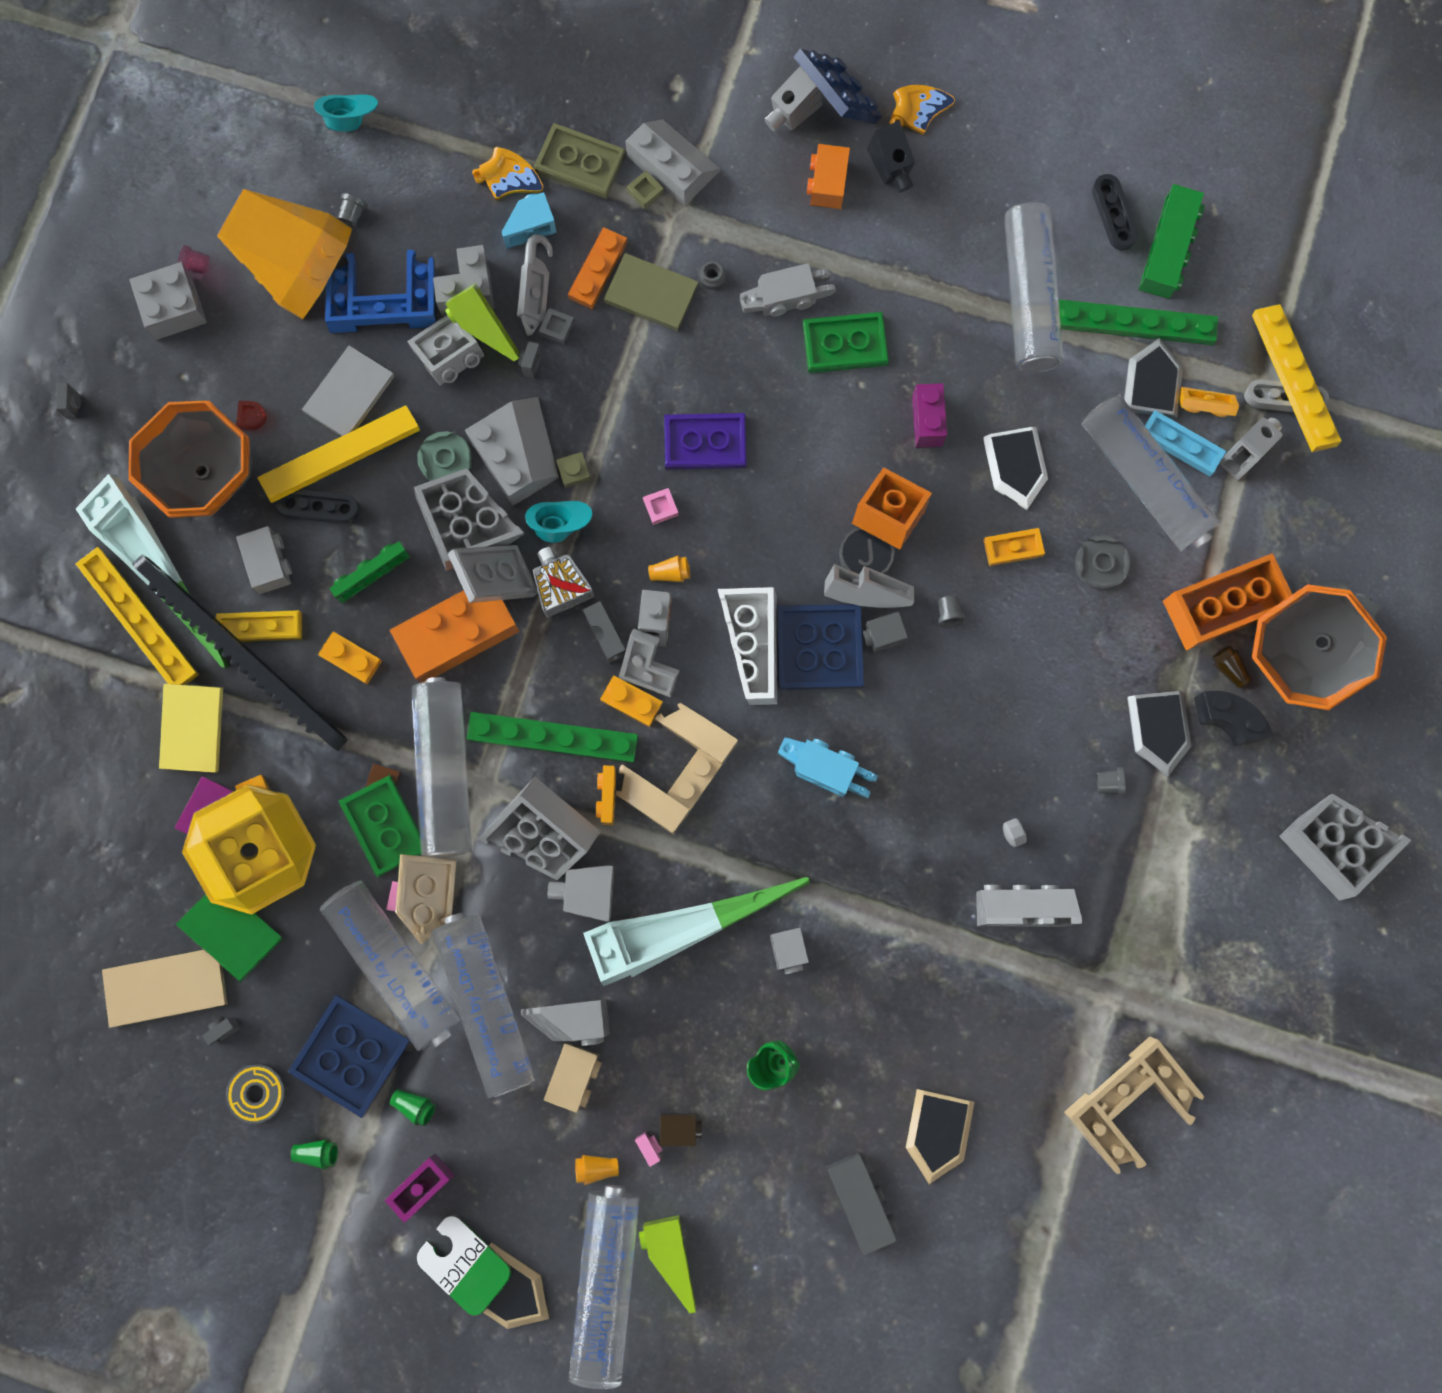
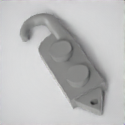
M540 234L532 235L527 240L524 265L521 268L517 316L521 317L527 336L534 333L537 327L543 323L546 316L549 272L545 264L535 257L536 246L538 243L543 244L547 250L548 257L553 256V249L549 240Z

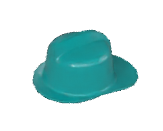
M363 94L346 96L328 95L317 99L314 103V109L323 116L327 129L338 132L356 130L362 124L363 116L371 113L378 106V100L374 96Z
M580 501L541 502L531 506L527 510L525 518L530 528L535 530L537 537L545 542L558 543L565 540L573 531H578L585 527L591 521L593 514L591 508L586 503Z

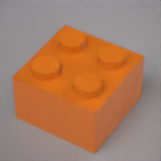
M883 467L859 502L852 524L901 549L925 513L932 493Z

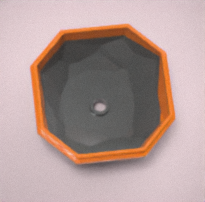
M210 401L168 402L129 440V481L169 518L212 516L242 488L251 476L252 448L250 438ZM207 469L205 475L199 476L201 470Z
M1307 584L1258 618L1252 659L1286 703L1331 710L1380 678L1387 636L1351 590ZM1325 637L1328 640V644L1320 646L1317 643V639Z

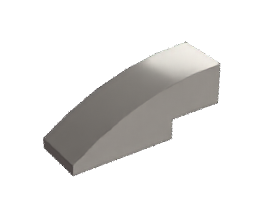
M834 564L825 580L824 596L858 606L876 608L912 606L914 603V586L866 566L863 567L860 574H857Z

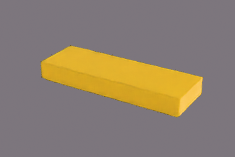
M300 610L216 614V619L242 642L302 640V612Z

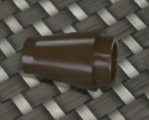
M1229 645L1212 657L1215 662L1213 666L1235 684L1237 688L1251 681L1252 678L1238 649L1234 650Z

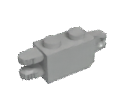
M809 263L762 274L758 280V287L740 294L742 310L744 313L763 311L764 316H780L788 310L796 308L798 310L807 309L816 303V299L836 293V288L833 284L815 287V283L827 281L831 278L830 269H822L811 272Z

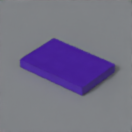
M745 413L664 415L665 469L747 468Z

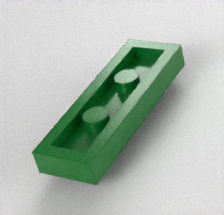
M399 541L396 544H388L382 548L378 556L372 560L367 559L357 566L356 571L336 579L334 585L329 589L342 604L409 559L410 556Z

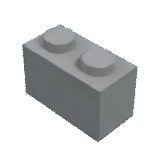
M267 526L236 537L251 587L258 594L291 584L289 575L292 574V569L287 558L283 559L281 550L284 549V544L279 533L275 534Z
M801 928L770 935L777 970L784 969L785 974L802 971V964L809 963Z

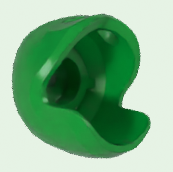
M771 1041L762 1045L758 1053L748 1061L747 1075L756 1088L762 1091L774 1090L786 1085L796 1076L800 1063L797 1055L789 1045L783 1041Z

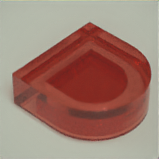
M238 400L236 426L241 430L261 428L267 420L265 409L258 402Z

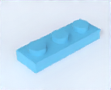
M1156 410L1151 414L1139 434L1140 437L1209 477L1214 473L1226 453L1224 449Z

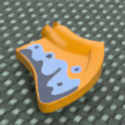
M908 85L901 87L893 93L896 108L891 116L892 119L889 125L900 120L902 128L906 126L924 135L929 123L937 115L950 108L954 104L955 98L940 89L930 86Z
M494 148L492 158L479 165L480 168L472 171L476 183L480 184L486 181L496 201L513 193H542L544 190L543 184L532 166L518 154L504 148Z

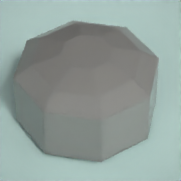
M1015 818L1003 823L1004 836L1012 847L1026 843V833L1018 819Z

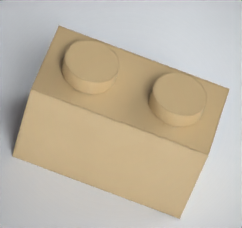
M568 1042L564 1043L544 1101L576 1113L580 1110V1107L586 1108L592 1092L587 1089L591 1078L597 1079L602 1062L597 1061L600 1054Z

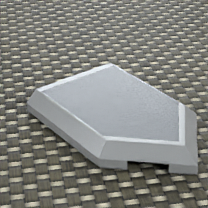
M1160 338L1129 359L1123 409L1129 412L1151 415L1156 410L1168 418L1176 419L1183 366Z
M1183 691L1127 697L1135 753L1149 761L1159 772L1168 777L1191 748Z

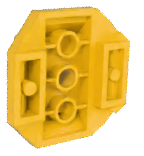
M247 784L194 812L182 854L211 903L252 915L305 885L316 843L288 794ZM246 843H253L257 846L258 853L253 857H246L242 854L241 847Z

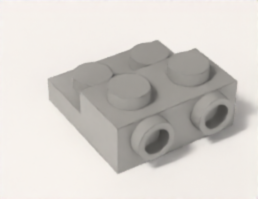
M448 315L407 341L439 386L443 383H452L456 380L458 373L467 367H476L480 359L484 357L482 350L472 335L460 328L458 323H452Z

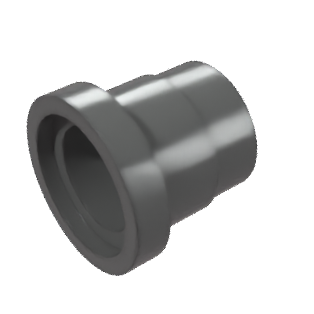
M342 193L340 198L342 203L337 218L346 224L356 226L362 211L366 210L368 204L353 195Z
M946 596L938 601L940 613L938 619L939 627L955 628L966 623V615L962 613L957 596Z
M1117 767L1114 771L1097 772L1099 794L1118 793L1119 796L1126 794L1123 767Z

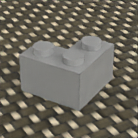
M478 245L456 249L460 274L433 278L436 303L441 315H447L445 311L448 308L446 302L450 298L474 283L477 284L491 308L494 309L489 265L484 246Z

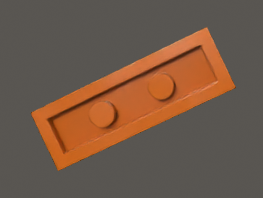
M603 227L568 293L570 300L590 309L594 308L628 243L626 237Z

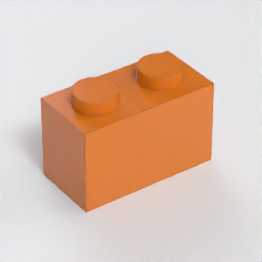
M818 144L817 154H812L810 170L815 171L814 178H808L806 194L811 195L810 205L842 209L850 148Z

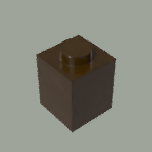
M661 1113L660 1146H696V1139H702V1120H696V1113Z

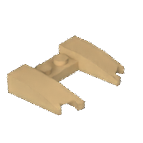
M681 703L677 704L679 710L664 718L662 713L655 717V721L698 749L667 794L624 765H621L619 769V774L624 775L622 791H616V796L673 835L738 744L736 738Z
M1151 1036L1129 1054L1131 1059L1090 1095L1085 1093L1064 1111L1065 1115L1116 1174L1121 1173L1118 1167L1119 1164L1134 1161L1137 1168H1143L1147 1165L1112 1122L1119 1113L1153 1084L1189 1125L1193 1124L1196 1118L1187 1113L1194 1096L1202 1100L1204 1098L1203 1094L1162 1043Z

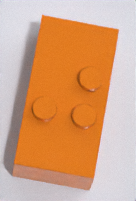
M1272 553L1175 591L1164 599L1163 603L1187 651L1257 623L1259 617L1293 594Z
M464 590L390 629L415 679L421 685L427 679L437 677L520 632L503 600L469 603Z

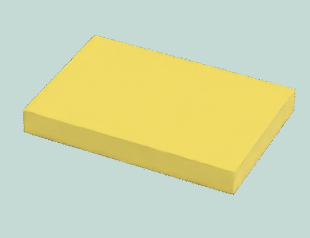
M164 684L159 769L219 772L223 688Z

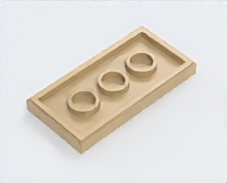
M204 950L102 970L109 1028L228 1005L223 967Z

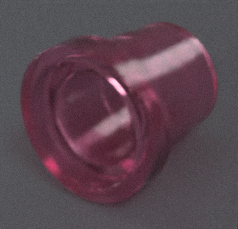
M183 245L178 263L182 262L190 272L205 275L209 266V255L192 250L191 246Z

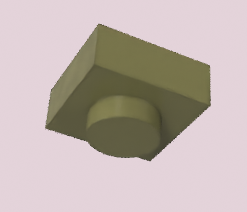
M644 171L626 187L627 193L644 210L664 194V188L647 171Z
M582 452L556 460L565 488L591 480Z

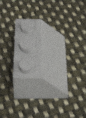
M663 119L643 123L626 140L627 158L641 170L647 171L684 207L720 172V168Z

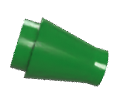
M400 1089L394 1092L389 1103L415 1126L419 1124L426 1126L436 1109V1105L431 1103L430 1098L407 1093Z
M329 1139L305 1144H294L291 1149L292 1162L324 1170L328 1167H334L338 1158L337 1143L331 1142Z

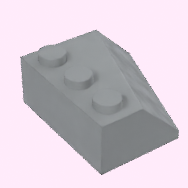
M538 397L511 401L465 430L471 444L512 506L559 478Z
M467 468L414 487L417 502L446 572L454 569L448 556L452 549L508 546L524 535V532L510 520L507 513L489 496V493Z
M534 777L503 809L478 840L485 844L490 841L502 847V853L508 856L513 853L525 859L526 865L558 880L566 870H569L587 853L600 831L537 777Z
M1334 794L1328 795L1298 817L1279 836L1339 901L1356 897L1411 841V839L1404 835L1399 836L1388 829L1389 826L1382 822H1375L1363 815V811Z
M984 885V890L976 892L977 926L1065 927L1082 924V916L1074 889H1059L1058 885H1042L1041 889L1030 890V885H1013V890H1002L1001 885Z
M607 999L521 1009V1016L552 1041L581 1040L582 1046L600 1044L604 1042V1037L610 1035Z

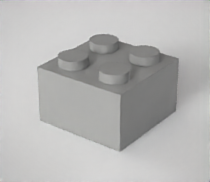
M182 262L129 279L144 327L155 340L207 323L193 278Z

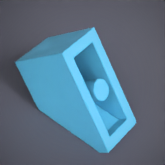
M545 193L529 194L517 202L502 230L507 249L527 243V240L535 234L548 236L557 233Z

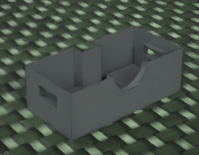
M601 601L583 609L584 615L609 664L623 658L626 650Z

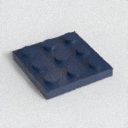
M800 49L794 55L795 60L841 117L876 124L880 120L882 115L877 110L878 104L873 98L868 95L866 96L862 92V84L855 77H850L845 71L847 69L846 64L840 58H832L825 53L822 55L814 50L807 51L804 49Z
M854 604L777 606L779 690L864 687L861 606Z
M335 995L288 1070V1073L360 1118H363L408 1047L411 1039L340 995Z

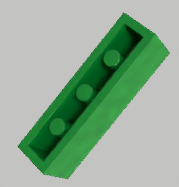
M1176 184L1172 185L1165 198L1138 290L1169 299L1175 290H1180L1184 280V275H1181L1182 267L1187 266L1191 256V251H1187L1189 243L1193 244L1198 232V228L1194 226L1196 220L1201 219L1205 204H1201L1204 196L1203 192Z

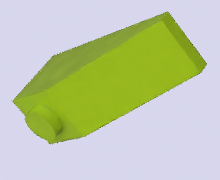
M476 283L446 302L448 308L445 311L452 323H458L460 328L511 360L519 359V350Z
M679 1215L644 1222V1231L639 1232L641 1249H647L649 1259L690 1314L696 1313V1303Z

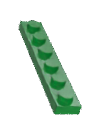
M1058 299L1056 302V319L1054 320L1057 323H1054L1056 325L1054 329L1147 339L1160 338L1166 341L1214 345L1217 341L1218 316Z
M471 712L466 739L472 742L634 763L638 734Z

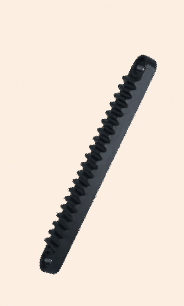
M141 554L132 565L149 581L148 588L157 592L156 596L164 599L166 605L173 607L175 613L181 614V619L190 622L189 626L197 629L199 635L206 637L208 643L214 644L215 650L223 652V657L231 659L230 663L238 666L241 673L248 674L247 679L256 682L255 686L257 688L264 689V694L273 697L272 701L274 703L281 704L280 709L289 712L290 718L298 719L297 724L306 727L305 732L317 734L337 751L346 744L348 739L342 732L155 562L144 554Z

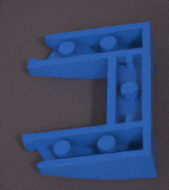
M407 250V294L357 296L354 253L345 255L348 264L333 270L326 283L325 322L330 333L357 332V326L395 323H409L411 329L428 328L437 322V303L433 282L435 277V261L432 257L429 258L428 265L416 261V252L413 250Z

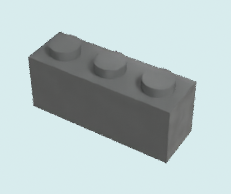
M857 1152L827 1165L826 1169L863 1255L865 1256L896 1242L894 1233L898 1231L892 1214L886 1215L881 1204L886 1203L880 1186L874 1187L869 1176L873 1175L874 1172L868 1158L862 1159Z

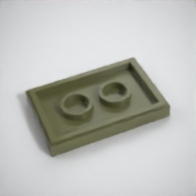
M553 123L533 169L540 175L607 199L627 153L624 148Z
M625 253L604 297V303L678 332L698 288V281Z

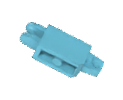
M784 738L778 754L795 765L794 770L797 777L841 797H844L847 790L862 797L869 798L871 792L863 786L852 783V778L855 774L867 781L876 782L878 776L858 766L859 763L854 761L855 757L841 750L839 753L828 749L829 745L818 739H814L813 742L807 740L804 743Z

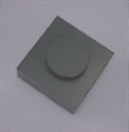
M549 308L539 329V335L565 345L575 322L574 317Z
M528 341L526 350L522 349L518 361L523 376L532 379L535 377L542 355L540 346L537 343Z
M56 383V410L66 419L77 418L78 409L81 407L79 393L68 383Z
M221 1017L208 1026L210 1030L203 1034L202 1037L207 1045H216L242 1027L236 1018L225 1019Z

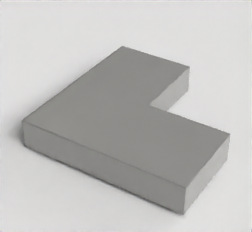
M633 629L629 637L619 678L671 697L680 670L654 661L660 638Z

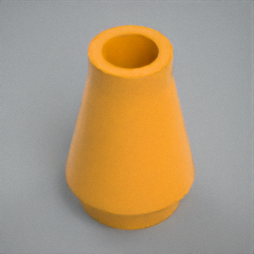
M678 555L648 566L651 582H684V579H690V567L687 557H680Z
M588 1155L576 1158V1182L588 1185L618 1176L617 1158Z

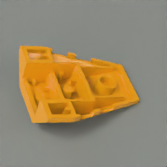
M243 189L217 237L240 263H243L250 270L257 282L267 289L279 306L304 319L323 291L348 244L352 228L329 213Z

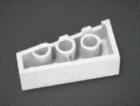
M774 587L718 589L747 702L749 705L777 704V595Z

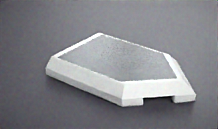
M1028 427L989 434L983 437L994 489L1002 495L1005 494L1019 506L1027 510L1048 480L1037 428Z

